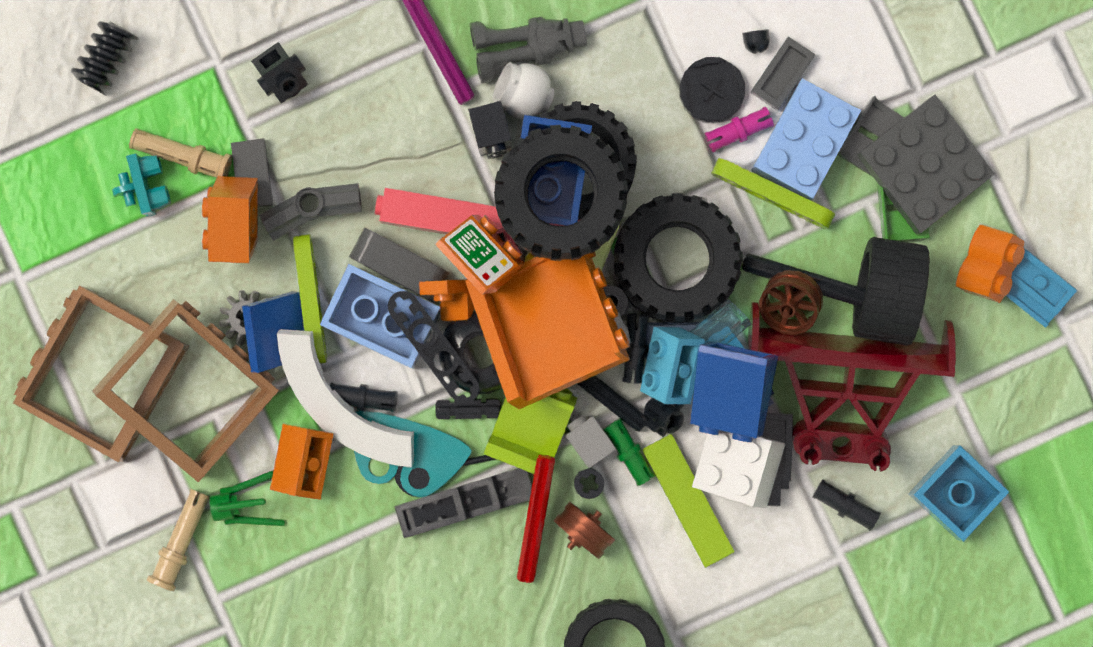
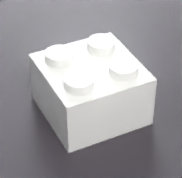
M721 430L719 435L707 434L692 487L752 507L767 508L785 443L763 436L753 438L752 442L738 441L732 439L733 433Z

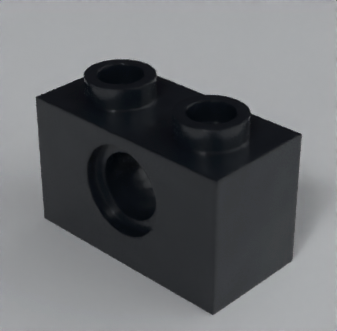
M501 101L468 109L480 156L487 155L488 159L505 156L506 150L512 148V141Z

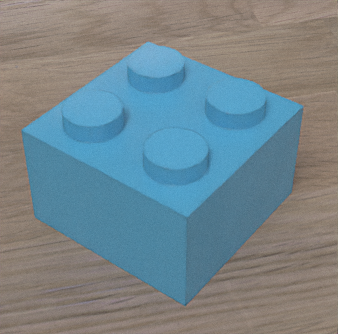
M953 445L908 495L956 540L964 542L1007 496L1009 491L960 445Z

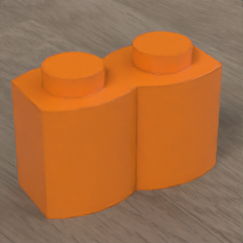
M980 224L972 237L968 256L960 267L956 287L966 293L1000 303L1010 292L1012 272L1024 257V240L1014 234Z

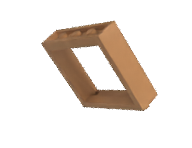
M79 286L77 290L73 289L69 298L66 297L63 304L66 310L61 319L56 318L47 331V336L50 338L44 349L40 347L33 355L30 362L33 368L27 378L22 377L18 382V388L14 393L16 398L13 404L117 462H124L140 434L130 424L125 422L112 444L34 400L89 302L142 332H145L151 325L88 288ZM164 331L156 339L166 344L168 348L134 406V409L147 420L189 348L188 344Z
M173 299L92 392L180 468L199 482L279 390L271 384L275 378L269 372H251L250 365L247 363L249 355L236 344L232 349L222 341L226 335L210 322L206 327L196 319L201 314L186 300L180 305ZM176 316L259 386L195 460L111 390Z

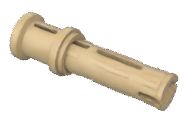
M135 128V131H133L129 142L130 149L142 151L153 156L157 155L159 158L188 167V170L193 174L200 172L215 178L218 176H228L232 164L231 154L227 153L223 156L206 150V147L203 145L187 146Z
M193 489L189 491L190 493L167 546L162 547L158 552L160 558L153 574L147 577L148 582L173 592L176 589L174 582L180 568L187 563L185 552L210 499V496L200 494V492Z

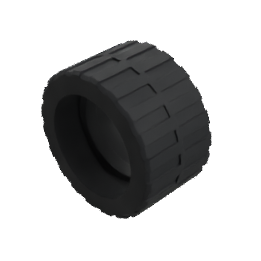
M878 237L869 239L862 258L857 282L858 287L866 289L862 307L854 305L852 329L855 337L907 346L913 343L920 326L928 287L930 253L926 245Z
M604 599L601 602H594L588 605L589 607L581 610L576 615L575 620L571 622L564 640V647H583L587 634L594 626L606 620L617 619L635 626L642 634L646 647H665L663 634L653 617L643 610L641 606L629 603L623 599Z

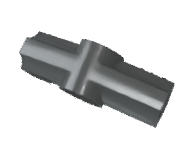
M359 184L322 188L306 187L298 191L293 197L259 216L272 240L275 241L303 224L320 217L361 213L362 203ZM309 195H314L319 200V205L313 212H305L302 209V201Z

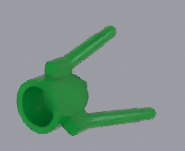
M273 471L231 487L220 488V494L211 495L210 511L214 522L224 520L225 525L239 523L284 526L285 521L281 519L236 516L241 514L242 508L264 505L266 499L240 501L239 495L233 494L272 479Z

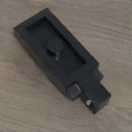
M767 413L763 437L785 443L767 506H780L781 489H789L792 468L793 414Z

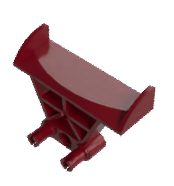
M751 303L747 337L749 349L778 355V361H785L804 417L803 420L798 421L793 426L792 441L796 453L800 455L802 462L808 465L809 460H811V465L819 463L820 460L869 464L870 468L874 471L877 470V466L880 472L886 470L890 465L891 445L885 429L920 374L955 377L956 343L954 326L951 320L944 321L941 344L913 342L907 346L847 335L805 332L797 335L782 334L772 328L759 327V303ZM793 362L845 367L843 383L799 379ZM856 368L903 372L894 388L854 384ZM804 395L827 398L810 412ZM849 399L866 424L824 420ZM862 401L881 402L884 404L874 418ZM838 437H847L849 439V442L842 447L832 444Z

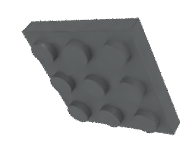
M936 94L924 101L857 154L858 158L879 186L883 188L885 194L916 235L926 230L995 175Z

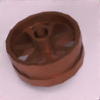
M791 270L779 272L769 279L759 299V311L763 320L772 329L788 335L805 333L813 327L823 306V293L819 285L810 276L800 271ZM785 285L786 294L775 287ZM769 294L779 301L770 303ZM807 295L812 302L803 301L802 298ZM801 309L814 311V314L807 318ZM795 315L798 320L788 318H791Z
M569 501L564 507L565 510L558 514L553 521L569 534L567 538L570 540V543L567 547L570 550L575 546L578 548L583 546L596 558L600 559L604 554V550L615 541L610 534L599 526L601 522L598 519L602 514L598 510L593 515L590 512L585 514Z

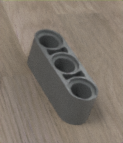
M365 227L349 255L351 259L420 295L419 282L443 281L449 275V272ZM420 295L434 303L433 295Z

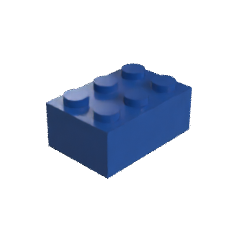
M524 115L521 137L524 139L530 135L531 131L539 128L541 130L548 129L550 125H561V127L571 128L572 125L580 127L582 131L590 134L592 125ZM555 161L542 166L533 175L528 187L529 204L536 216L554 226H568L576 223L585 171L576 164L566 161Z

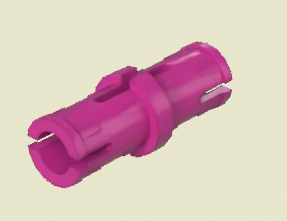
M763 107L740 119L738 116L731 119V123L710 132H705L704 135L707 142L721 137L720 140L709 144L711 151L714 153L716 150L738 140L742 143L748 140L747 136L773 127L772 117L758 122V119L770 115L767 107Z

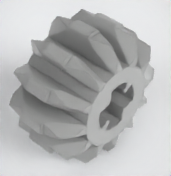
M240 290V302H237L234 297L229 296L227 301L233 306L231 310L225 307L220 308V312L229 315V319L219 321V325L221 327L231 326L226 332L225 337L230 339L238 333L236 344L240 346L244 344L246 339L244 321L240 319L243 312L242 306L258 301L259 292L255 290L251 293L249 301L246 292Z

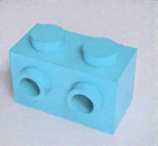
M654 327L640 391L664 404H691L699 345L704 344L705 339L680 327Z

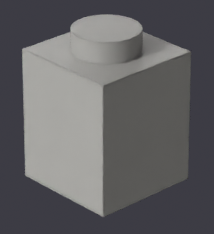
M582 415L567 426L571 432L565 436L588 468L616 450L593 416L587 420Z

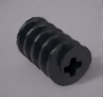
M99 21L97 26L103 34H91L90 37L97 45L84 46L85 51L90 57L79 56L77 60L83 66V69L72 68L71 73L81 83L106 96L100 86H112L113 84L106 75L108 73L119 74L113 63H125L126 60L120 54V51H132L131 46L126 40H138L139 38L112 22Z

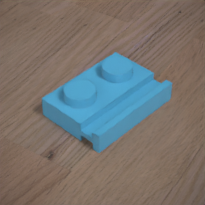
M1024 248V257L1012 272V287L1006 297L1046 328L1050 321L1077 292V289Z

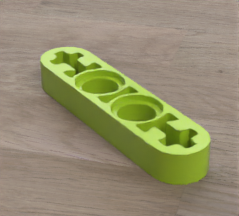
M718 158L711 172L716 178L823 229H829L835 217L833 211L727 160Z
M311 234L293 236L304 331H313L314 346L319 363H327L324 327L320 325L322 311Z

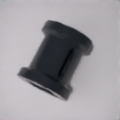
M591 468L584 469L575 476L574 487L577 494L582 498L593 499L603 491L604 479L597 470ZM590 474L596 476L594 482L598 484V488L596 490L590 489L586 493L582 491L583 484L580 483V479L582 477L588 478Z

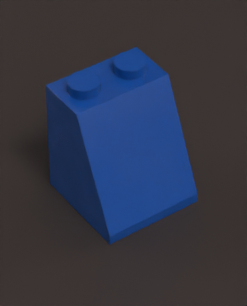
M713 341L700 344L690 424L698 425L699 431L707 434L719 435L720 430L733 433L732 439L743 442H752L753 438L763 436L778 355Z

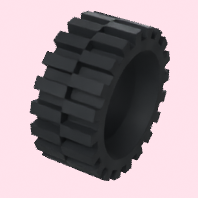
M574 101L572 105L563 106L562 103L554 106V110L548 113L545 111L539 115L541 118L592 125L591 132L599 136L605 145L609 144L615 151L618 161H621L625 170L624 175L629 192L635 177L637 154L635 155L633 138L627 133L628 128L622 121L618 122L615 119L614 113L609 110L605 112L599 109L597 104L590 103V106L581 105V101ZM594 191L581 195L578 220H581L589 212L594 199Z

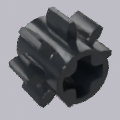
M651 398L644 408L643 413L648 418L644 425L662 437L666 433L678 431L684 422L685 416L680 411L684 404H664Z

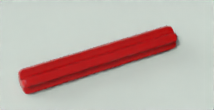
M538 455L536 459L517 572V580L520 582L533 583L536 576L555 465V458L549 455Z

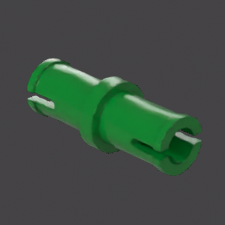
M619 418L604 427L603 431L606 432L618 452L616 457L619 462H624L636 485L640 486L656 475L652 472L640 450L642 447L639 442H634L623 424V420Z

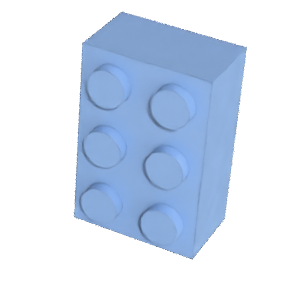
M802 78L751 171L802 197L812 200L861 110Z
M348 264L320 325L414 369L420 357V354L388 311L390 297L398 291L405 290ZM414 295L433 322L436 323L441 307ZM399 297L395 300L397 303V307L394 309L395 313L403 312L409 319V321L403 322L406 329L415 320L424 317L420 311L415 316L409 309V306L412 304L410 299L404 301ZM427 324L417 325L413 332L415 340L422 344L426 343L432 328Z

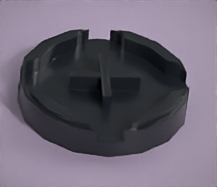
M705 57L695 61L684 72L679 84V98L684 110L694 119L703 123H720L730 119L740 109L745 98V81L740 70L727 60L720 57Z

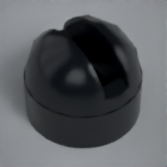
M769 29L742 33L743 43L750 53H763L768 48L770 43Z

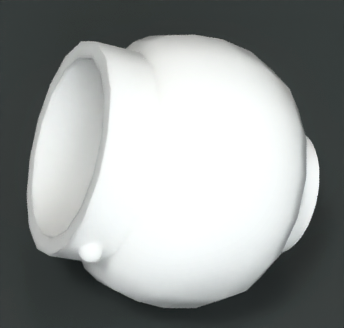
M509 62L498 77L493 100L494 102L501 101L506 113L523 120L524 115L536 117L540 112L547 111L554 97V89L550 87L551 81L544 69L529 63L516 65Z

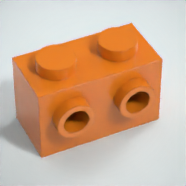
M283 424L270 490L321 500L333 433Z

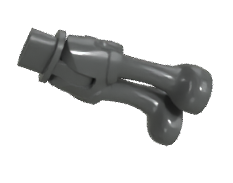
M534 17L528 20V25L507 29L488 28L480 21L470 23L471 38L475 51L497 44L527 41V45L517 48L476 53V64L481 84L492 81L495 71L509 62L516 63L534 60L536 65L550 64L557 57L568 52L569 54L573 53V48L587 46L583 20L568 22L567 18H563L562 22V20Z

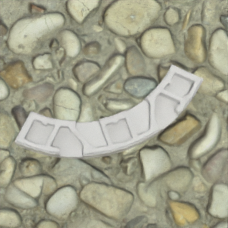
M280 329L277 333V340L284 372L297 399L314 421L326 432L333 433V438L361 455L392 465L412 467L414 464V432L390 428L374 421L370 422L355 413L354 409L335 390H332L326 382L317 358L313 331Z

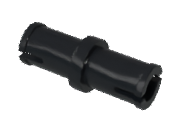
M637 313L627 314V329L631 343L630 347L626 348L630 360L624 362L622 381L631 383L634 369V384H640L644 374L645 354L649 351V345H646L649 316L640 314L637 328Z
M330 384L332 390H335L350 406L357 407L359 411H365L366 408L395 413L398 399L396 398L398 396L397 391L370 389L366 384H361L360 387Z
M824 479L821 480L812 498H816L838 511V516L842 518L847 516L869 531L873 529L881 512H877L855 499V494L851 492L846 494L827 483Z

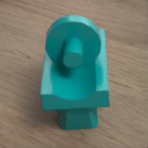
M137 154L126 156L133 183H130L128 172L118 174L121 186L112 189L113 196H124L126 207L136 205L133 195L136 192L141 214L146 215V217L157 215V209L171 204L167 186L164 185L150 189L147 180L149 177L163 174L160 158L157 155L140 157Z

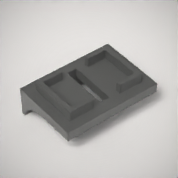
M876 96L871 97L837 155L872 176L857 154L871 144L873 140L858 132V130L862 127L873 135L880 137L904 117L884 105Z

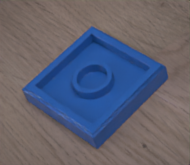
M291 291L242 306L251 372L260 373L282 366L277 333L280 329L304 331L300 292Z

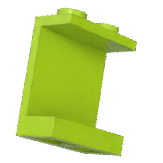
M566 388L522 409H517L508 403L505 398L483 454L534 474L538 455L555 457L578 397L573 396L572 392Z

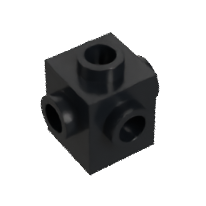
M279 42L251 61L262 76L257 79L261 88L267 96L274 93L281 104L287 99L296 96L303 88L309 85L301 74L306 71V68L296 54L289 57Z

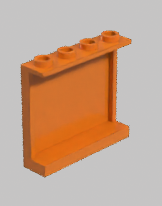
M595 252L575 260L551 261V259L544 257L530 259L524 262L525 265L494 293L482 295L469 280H465L506 400L517 409H522L630 360L626 348L630 347L628 338L622 328L618 329L614 319L618 317L616 306L611 298L606 297L603 289L607 286L606 279L599 267L595 268L592 260L596 256Z

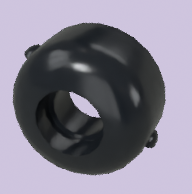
M474 309L469 319L452 321L444 330L443 335L476 378L479 384L478 395L490 394L502 389L494 363L487 368H474L467 363L464 355L465 346L471 339L480 336L484 337ZM447 351L438 352L442 371L449 370L454 363L453 356ZM459 365L452 374L446 377L449 381L453 379L459 389L472 395L470 388L473 386V383L470 380L467 382L462 381L458 374L463 373L464 370Z

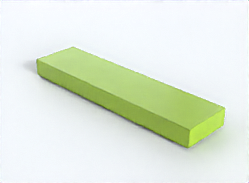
M669 434L643 448L642 451L704 567L706 568L734 553L702 490L692 487L695 477L673 435Z

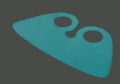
M355 411L359 416L370 422L374 421L390 428L414 432V464L412 467L403 466L400 478L402 487L413 496L425 497L437 491L457 473L471 455L472 450L461 440L434 428L383 413ZM354 451L359 470L366 480L382 484L387 483L395 476L398 466L389 464V470L384 476H374L368 468L371 458ZM415 468H423L429 474V483L423 489H415L409 484V474Z

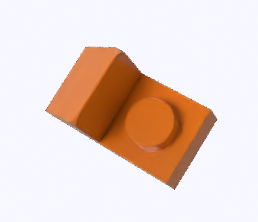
M468 279L419 282L420 295H433L434 301H440L441 320L443 321L467 320L475 309L465 282Z

